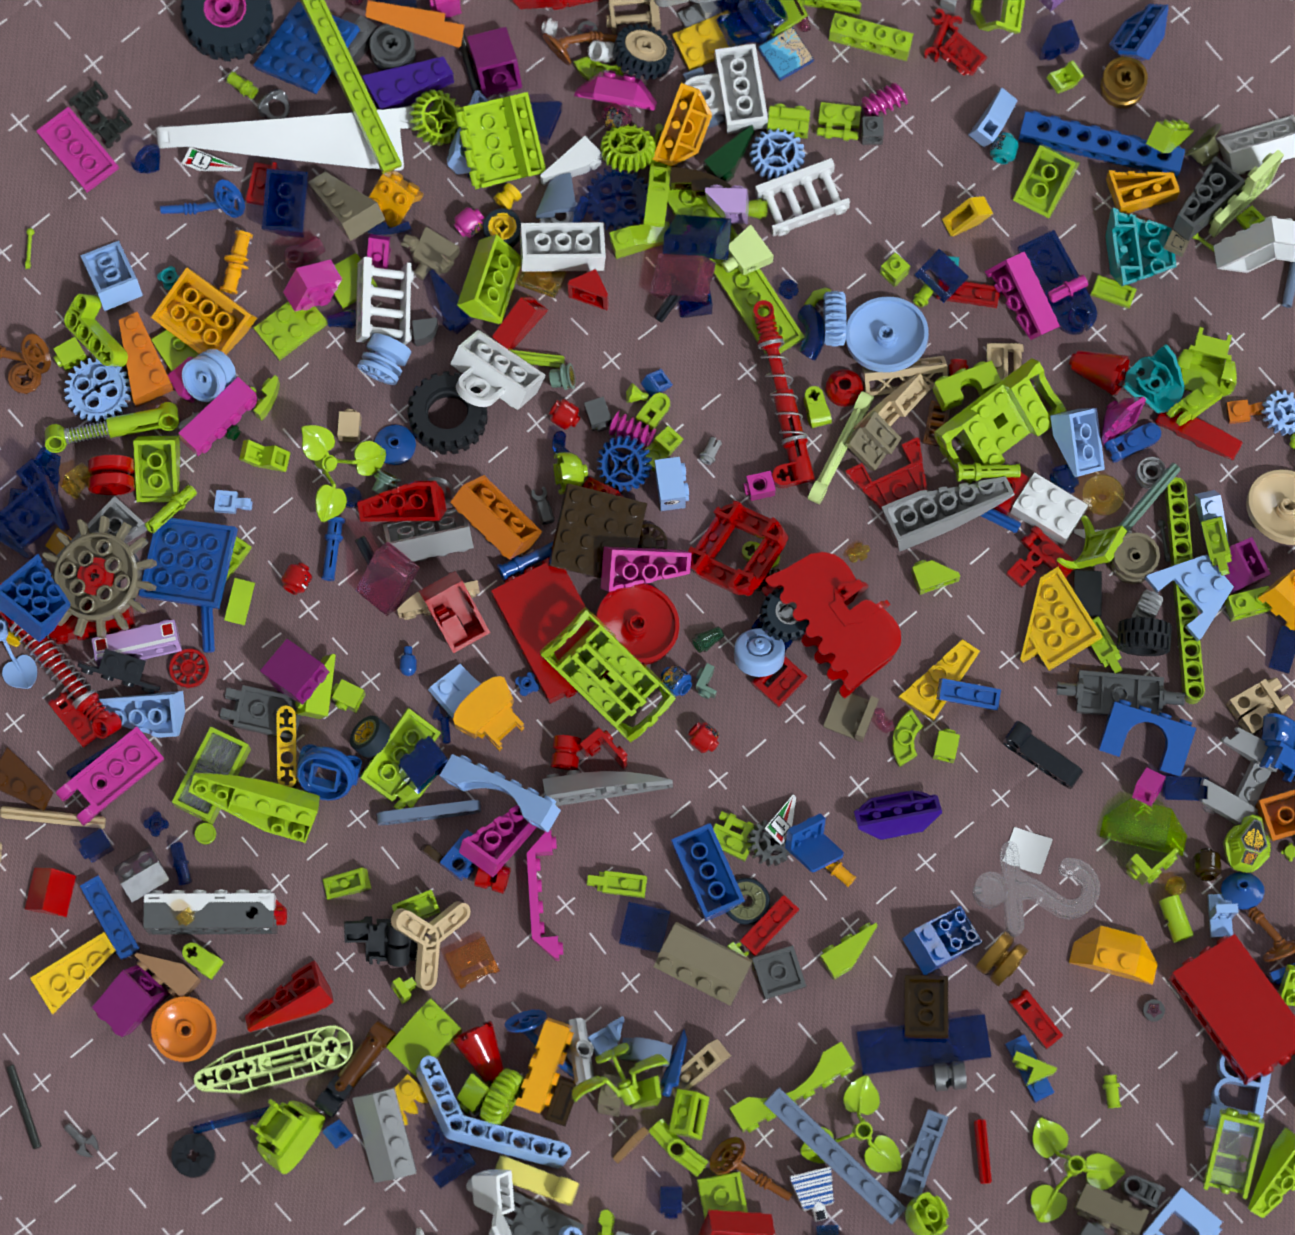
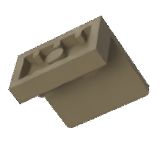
M838 689L825 720L824 728L863 742L879 699L871 696L870 700L853 693L845 699L842 698L839 693L840 689Z

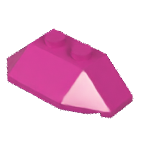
M611 70L599 72L579 86L574 94L575 97L652 111L657 106V101L641 79L636 78L635 75H616V72Z

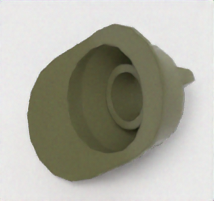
M1219 123L1208 129L1184 155H1190L1201 166H1207L1218 155L1219 145L1215 136L1222 125Z

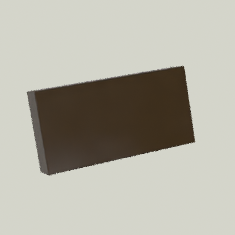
M559 1078L545 1117L546 1121L566 1127L574 1105L572 1091L577 1084Z

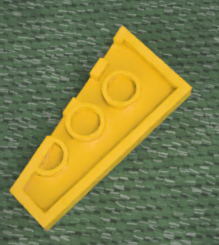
M105 932L30 978L52 1015L116 951Z

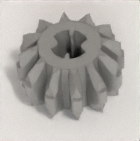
M1145 590L1133 611L1132 617L1155 618L1163 602V597L1154 591Z

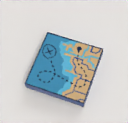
M793 27L758 46V50L779 82L814 62V58Z

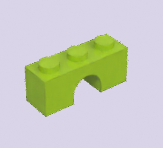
M992 360L986 363L982 361L968 370L965 368L960 369L955 375L938 378L934 383L933 392L942 411H946L962 404L964 398L961 391L962 387L973 386L978 390L981 397L998 384L1001 379Z

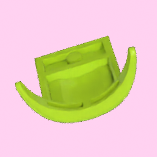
M1083 515L1081 520L1085 529V545L1081 555L1073 562L1057 558L1058 563L1069 569L1093 567L1097 564L1110 562L1114 558V553L1118 546L1122 544L1123 537L1127 532L1122 525L1095 532L1089 518Z

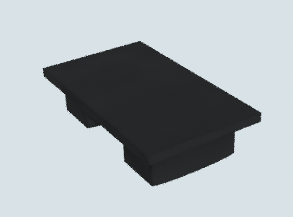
M1074 570L1075 594L1089 616H1102V571Z

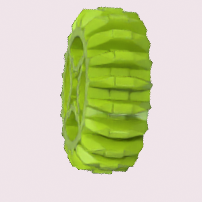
M431 90L429 93H422L420 97L415 99L416 103L411 105L414 110L410 111L409 114L413 116V119L409 122L415 125L412 130H417L416 137L420 138L423 136L422 142L426 143L429 141V145L437 144L440 146L444 143H450L458 130L455 113H457L456 108H460V106H455L456 99H450V94H443L441 90L437 92ZM430 102H433V106L430 107V111L425 112L427 105ZM447 124L445 131L439 134L442 125Z
M627 123L624 127H612L610 131H606L605 136L601 140L600 151L607 166L611 165L613 170L618 168L620 173L623 170H627L629 173L631 170L637 172L639 168L644 170L646 165H650L651 160L655 157L656 145L649 131H645L643 127L637 128L636 124L632 127Z
M504 1069L496 1077L481 1108L480 1117L482 1120L495 1125H502L515 1106L517 1097L519 1098L522 1092L521 1086L524 1081L522 1075L515 1070Z

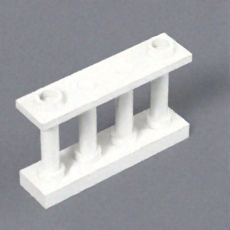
M832 158L755 186L757 199L767 201L776 225L772 226V236L786 235L794 228L833 214H843L849 209V198L840 199L831 178L835 167ZM817 178L824 180L833 204L825 207L821 206L812 185L813 180ZM798 185L805 187L814 211L806 214L802 213L793 192L794 187ZM779 192L786 194L795 218L783 221L774 199L775 194Z
M363 257L358 262L356 342L364 343L373 333L399 338V342L404 345L411 341L410 298L411 283L414 277L411 263H406L401 268V271L375 268L372 265V258ZM373 276L401 279V291L374 287L371 285V278ZM374 295L400 299V310L373 307L371 297ZM376 315L400 318V330L373 327L370 324V317Z

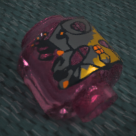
M612 103L609 108H604L601 119H604V125L608 129L612 127L620 128L621 126L631 125L633 114H631L628 107Z

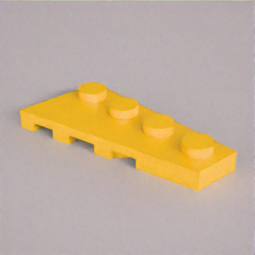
M962 639L898 698L934 721L947 702L936 699L939 679L943 678L960 682L980 653V650Z

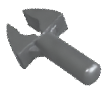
M71 1123L65 1125L64 1130L79 1144V1149L76 1153L85 1157H93L86 1151L85 1144L93 1145L99 1151V1145L94 1135L90 1138H85Z

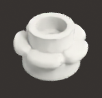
M552 18L544 21L542 33H547L554 37L557 31V21H553Z

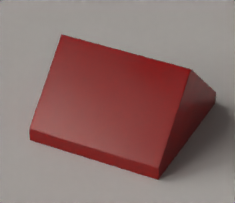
M596 269L569 280V298L606 311L608 310V293Z
M34 868L25 910L67 918L76 875L53 868Z

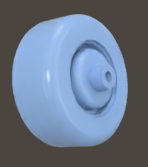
M762 628L745 631L737 638L734 645V660L737 667L742 672L755 677H765L774 674L784 663L785 645L783 640H775L773 635L769 637L767 635L768 631H763Z

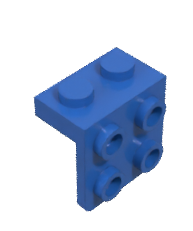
M821 813L787 830L785 848L810 872H816L843 858L844 852L824 834L826 818Z

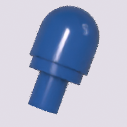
M405 646L404 655L400 659V671L405 676H412L417 669L416 656L412 655V647Z

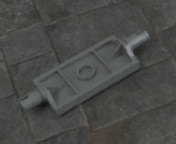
M1079 670L1078 682L1076 684L1057 682L1056 695L1075 696L1077 698L1076 713L1108 716L1112 702H1118L1119 699L1131 702L1130 707L1136 709L1139 708V705L1152 709L1151 714L1158 716L1165 704L1181 706L1185 704V692H1167L1164 689V677Z

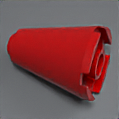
M1078 350L1076 354L1073 353L1071 355L1069 365H1071V370L1115 396L1121 389V386L1118 385L1122 380L1125 381L1130 360H1128L1129 357L1126 355Z
M487 1021L483 1023V1026L473 1027L452 1040L485 1082L489 1081L492 1084L504 1069L492 1021Z

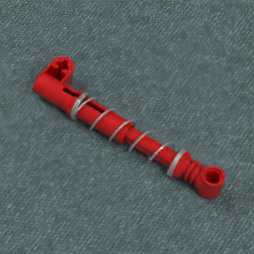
M761 300L755 304L752 315L755 324L758 325L756 327L759 330L757 333L761 335L757 342L758 349L767 352V354L762 355L760 358H768L771 373L766 374L765 377H773L776 391L772 392L770 396L774 398L777 410L774 414L778 415L781 426L779 433H782L784 438L781 442L783 448L787 451L789 463L779 465L773 470L772 477L777 488H788L812 482L815 480L806 445L808 437L803 432L801 425L803 416L798 413L796 404L798 397L794 395L793 389H788V386L794 379L791 376L785 375L784 367L788 364L789 360L780 356L779 349L784 344V340L779 335V332H776L778 327H775L777 323L774 322L776 320L774 307L769 301ZM765 308L769 314L762 317L758 314V310ZM781 358L787 360L785 365L782 364ZM786 377L791 378V382L789 384H787ZM795 444H797L800 456H797ZM788 468H791L794 481L790 480V476H787L785 481L777 477L780 472L783 475H787Z

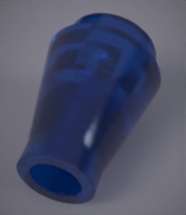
M349 308L328 315V326L353 329L356 326L357 310Z

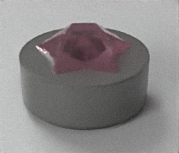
M591 21L582 22L578 27V34L589 33V31L598 32L597 26Z
M1149 1000L1143 1006V1015L1148 1021L1157 1022L1165 1014V1007L1159 1000Z

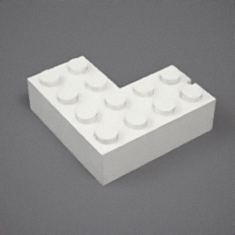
M1270 216L1261 223L1252 224L1247 230H1241L1232 237L1223 238L1220 243L1214 245L1217 269L1248 273L1274 260L1295 262V221H1292L1291 218L1278 219L1277 216Z

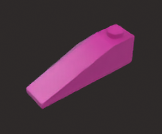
M1144 396L1123 398L1119 402L1115 400L1106 407L1107 410L1104 415L1101 432L1102 446L1136 424L1146 401Z

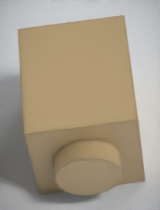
M346 409L344 412L339 411L337 434L339 441L360 442L362 421L360 412L353 409Z

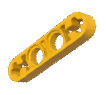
M282 706L277 711V780L281 785L293 787L297 781L296 712L290 706ZM284 709H288V712L292 713V717L288 719V724L293 723V728H280V724L285 725L284 718L280 717V714L284 713ZM285 730L293 734L292 740L288 743L283 742L280 737L281 733ZM282 753H292V762L284 764L281 761ZM281 766H294L293 771L289 770V776L293 777V781H290L289 785H285V782L281 781V777H285V770L281 771Z

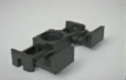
M95 81L94 86L86 91L85 94L83 91H80L69 99L70 106L74 105L82 114L81 118L94 134L98 132L106 142V148L109 149L113 146L114 141L119 142L121 140L120 134L133 124L120 108L118 109L117 117L113 120L110 119L108 122V119L96 106L99 105L98 102L102 99L105 101L109 97L105 90ZM94 115L101 118L97 124L89 122L90 118Z

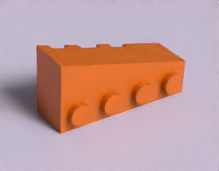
M138 311L119 319L123 348L128 355L126 364L132 398L135 406L138 407L174 389Z

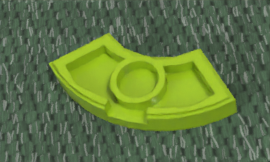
M589 56L574 61L575 68L586 80L591 79L599 72H604V70H611L616 72V75L624 76L618 65H605L591 60Z
M912 709L899 720L893 735L892 749L899 767L917 757L914 739L916 734L923 728V725Z

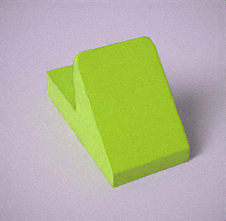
M1017 1051L1012 1059V1062L1016 1064V1068L1023 1071L1032 1070L1026 1086L1053 1075L1057 1070L1054 1066Z

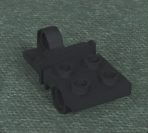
M365 916L360 921H344V943L366 942L365 956L366 962H369V965H373V959H377V964H380V961H388V964L394 967H403L408 965L409 961H417L418 943L394 929L391 919H377V924H373L372 916Z

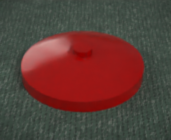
M643 583L633 587L610 591L600 603L596 613V617L615 634L616 639L643 665L654 663L666 656L678 638L680 623L674 604L666 594L648 584Z

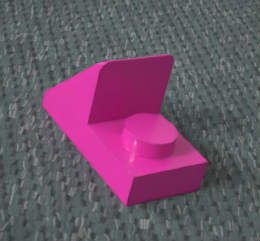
M370 234L367 257L372 258V265L375 268L388 269L391 255L390 237Z

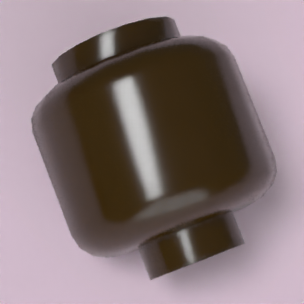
M1203 848L1194 855V874L1200 880L1213 881L1222 873L1220 854L1211 848Z

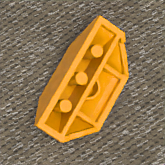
M684 83L680 84L656 147L655 157L652 160L672 167L698 154L712 118V113L700 89Z
M1099 926L1073 943L1069 960L1070 964L1153 985L1158 965L1143 936L1105 926Z

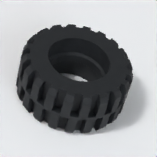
M443 371L441 376H438L437 373L431 374L432 379L427 380V378H424L421 381V386H416L413 389V396L409 398L407 412L412 433L415 438H418L419 443L423 447L428 446V449L432 452L439 450L440 454L447 455V451H452V454H458V450L462 448L466 451L470 449L469 445L471 443L475 445L479 441V436L485 432V425H487L488 421L487 407H479L466 402L456 391V384L461 373L455 372L454 375H450L449 371ZM472 387L470 389L474 393H481L479 387ZM446 397L459 399L467 407L466 419L459 426L451 429L436 427L430 422L428 417L430 407L439 399Z

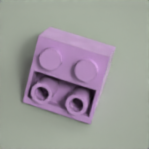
M711 185L710 188H705L708 204L726 223L748 224L749 198L747 189L737 185L731 186V188H723L720 185Z

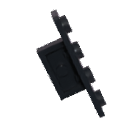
M105 648L100 667L81 661L77 665L83 673L93 675V672L102 674L101 678L113 681L116 678L122 680L121 684L129 687H134V684L142 686V690L149 693L159 691L161 687L160 685L141 680L146 660Z

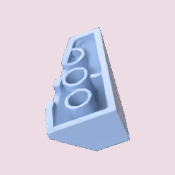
M477 90L474 92L469 105L486 102L488 99ZM458 127L450 145L449 156L447 157V165L457 175L471 171L470 167L468 168L464 153L466 147H463L459 132L461 127Z
M183 691L99 699L103 706L107 708L106 710L114 712L120 717L123 727L130 729L138 727L141 732L151 734V736L157 738L176 737L180 734L185 715Z

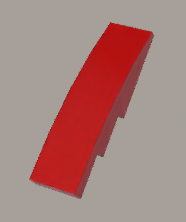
M1182 411L1173 418L1167 415L1168 412L1160 413L1155 421L1158 426L1174 431L1177 436L1194 442L1197 447L1230 460H1234L1243 444L1239 439L1199 418L1190 419L1184 425L1179 426L1176 421L1183 414Z

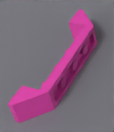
M549 830L527 852L532 941L552 959L560 961L559 955H563V942H558V936L541 937V935H545L544 922H540V914L544 913L543 901H539L538 892H542V880H537V871H541L540 858H536V856L553 855V849H557L556 836H552L551 830Z

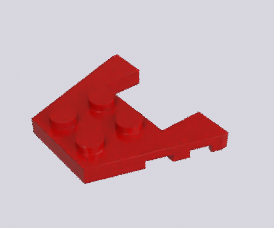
M919 437L901 445L910 463L909 465L875 481H871L863 463L846 470V476L881 510L882 506L916 492L927 490Z

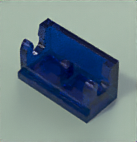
M1165 776L1163 784L1164 800L1200 801V799H1207V786L1200 785L1201 779L1208 780L1209 777Z

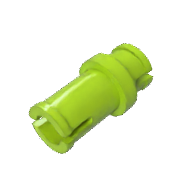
M232 72L228 76L227 83L238 89L241 95L253 99L258 93V88L253 86L250 80L246 81L237 75L236 72Z
M1117 1074L1103 1076L1105 1084L1103 1089L1106 1091L1107 1109L1121 1107L1118 1090L1120 1083H1117Z

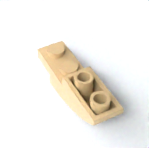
M477 580L464 583L471 598L476 597V594L480 593ZM419 592L412 595L397 609L399 618H404V620L413 619L416 615L423 613L426 616L431 615Z

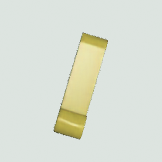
M500 1155L495 1170H511L513 1185L568 1206H572L579 1188V1183L573 1180L552 1175Z

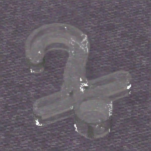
M1008 841L1000 849L1001 874L991 871L983 873L976 880L972 890L974 900L983 908L992 909L1002 903L1004 904L1006 932L1012 937H1018L1023 932L1025 926L1024 900H1032L1055 916L1071 920L1084 916L1094 907L1100 894V882L1097 873L1089 864L1080 859L1065 858L1058 867L1059 873L1063 877L1075 879L1081 887V894L1077 899H1066L1037 879L1031 878L1020 870L1018 846L1016 843Z

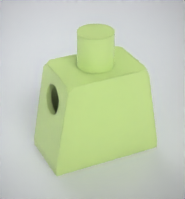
M750 225L727 246L729 258L721 264L727 273L738 268L742 275H746L771 264L774 255L752 225Z

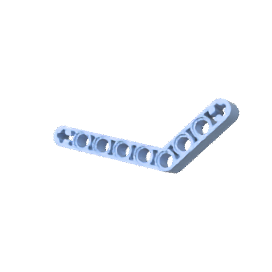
M426 1056L421 1060L416 1074L446 1138L553 1168H561L565 1165L571 1155V1150L563 1142L463 1116L438 1060L432 1056ZM432 1085L439 1086L441 1091H435ZM442 1104L447 1105V1106L450 1108V1110H449V1111L444 1110V1109L441 1107V1105H442ZM450 1124L457 1125L459 1130L452 1129ZM471 1130H477L480 1136L473 1135ZM492 1135H497L501 1141H495ZM513 1141L520 1142L522 1147L515 1146ZM534 1147H540L543 1153L536 1152Z

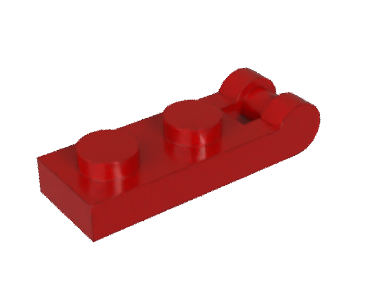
M1033 526L1030 530L1031 533L1028 536H1024L1020 542L1029 551L1034 550V555L1038 559L1042 557V562L1051 570L1059 567L1065 578H1067L1074 569L1062 566L1057 562V558L1071 562L1075 560L1047 537L1039 527ZM1036 539L1041 541L1038 546L1033 543Z
M60 692L56 699H51L47 703L84 748L97 738L92 730V724L82 712H78L74 708V705H72L74 701L71 698L67 699V692ZM66 702L68 705L61 710L59 706Z
M1024 989L1020 992L1021 995L1016 999L1012 998L1008 1003L1047 1050L1064 1035L1029 991ZM1025 1002L1030 1005L1026 1010L1021 1006Z

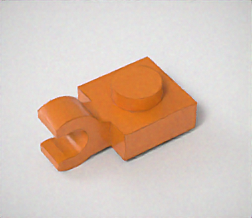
M1248 399L1227 402L1229 424L1250 422V415L1262 414L1261 411L1264 410L1262 404L1264 402L1248 405Z

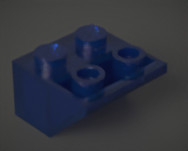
M430 736L425 740L423 738L420 739L414 746L415 749L410 754L406 753L399 761L400 778L417 794L442 772L448 762L447 757Z

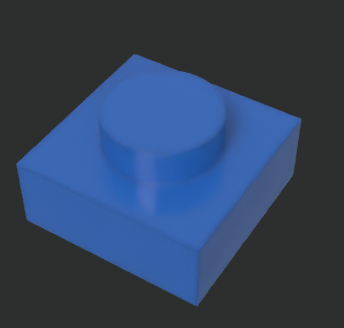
M340 1119L322 1132L336 1149L353 1137L352 1133Z

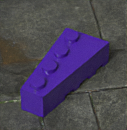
M444 56L362 76L365 87L377 110L406 107L416 102L415 99L420 97L422 93H429L431 90L438 91L454 83L453 72Z

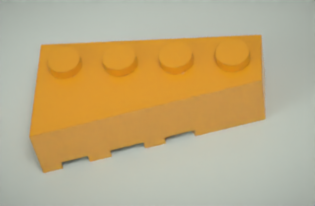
M1292 570L1275 581L1258 599L1262 603L1267 602L1272 607L1270 611L1276 616L1280 615L1286 621L1285 625L1290 630H1295V570Z

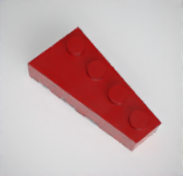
M90 602L85 604L86 611L92 607ZM130 606L122 613L127 621L128 630L136 627L133 607ZM71 615L62 626L57 625L49 634V637L56 644H66L69 640L76 638L77 640H86L90 638L89 636L97 634L96 622L88 621L83 636L79 637L74 634L78 617ZM115 618L105 621L106 634H110L112 631L123 630L117 625Z

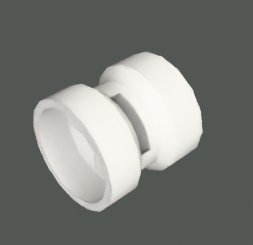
M593 41L588 49L590 59L598 62L614 61V43Z

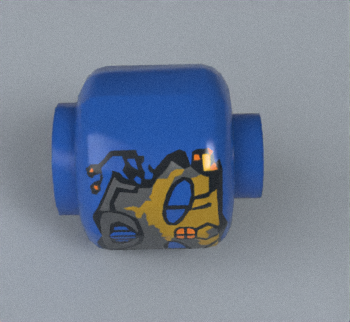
M679 665L666 667L661 673V681L675 696L685 695L692 687L691 675Z

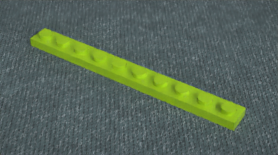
M300 0L382 174L401 167V160L325 0Z

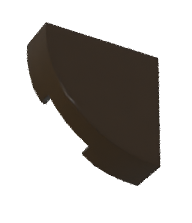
M423 844L419 849L438 864H440L444 857L429 844Z

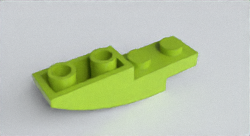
M651 160L644 225L664 227L671 166L655 160Z

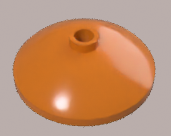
M177 997L164 1003L156 1012L151 1026L152 1039L157 1049L165 1057L178 1062L194 1061L205 1055L212 1047L217 1033L216 1020L210 1008L202 1001L192 997ZM183 1027H189L190 1031L188 1034L182 1033Z

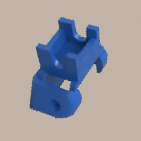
M1267 713L1263 716L1262 740L1265 741V746L1268 748L1259 766L1268 768L1271 764L1270 767L1285 773L1283 781L1291 782L1295 775V721L1284 715Z

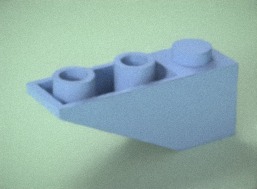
M1001 88L973 127L969 136L983 147L993 143L1008 120L1017 99Z
M1215 490L1194 494L1200 525L1202 521L1221 516L1227 535L1221 495Z

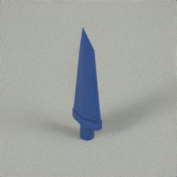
M684 1029L670 1059L669 1067H667L660 1082V1086L664 1087L662 1095L665 1097H670L672 1088L679 1084L687 1044Z

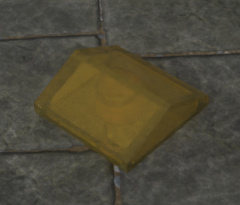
M522 271L516 285L555 298L562 288L568 271Z

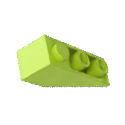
M1180 119L1178 121L1164 120L1156 122L1146 144L1162 153H1170L1188 138L1194 130L1189 128L1187 122Z
M869 922L860 927V932L852 936L850 933L840 940L842 943L836 947L832 944L822 950L823 954L820 956V959L833 980L852 970L878 926L877 923L871 925Z

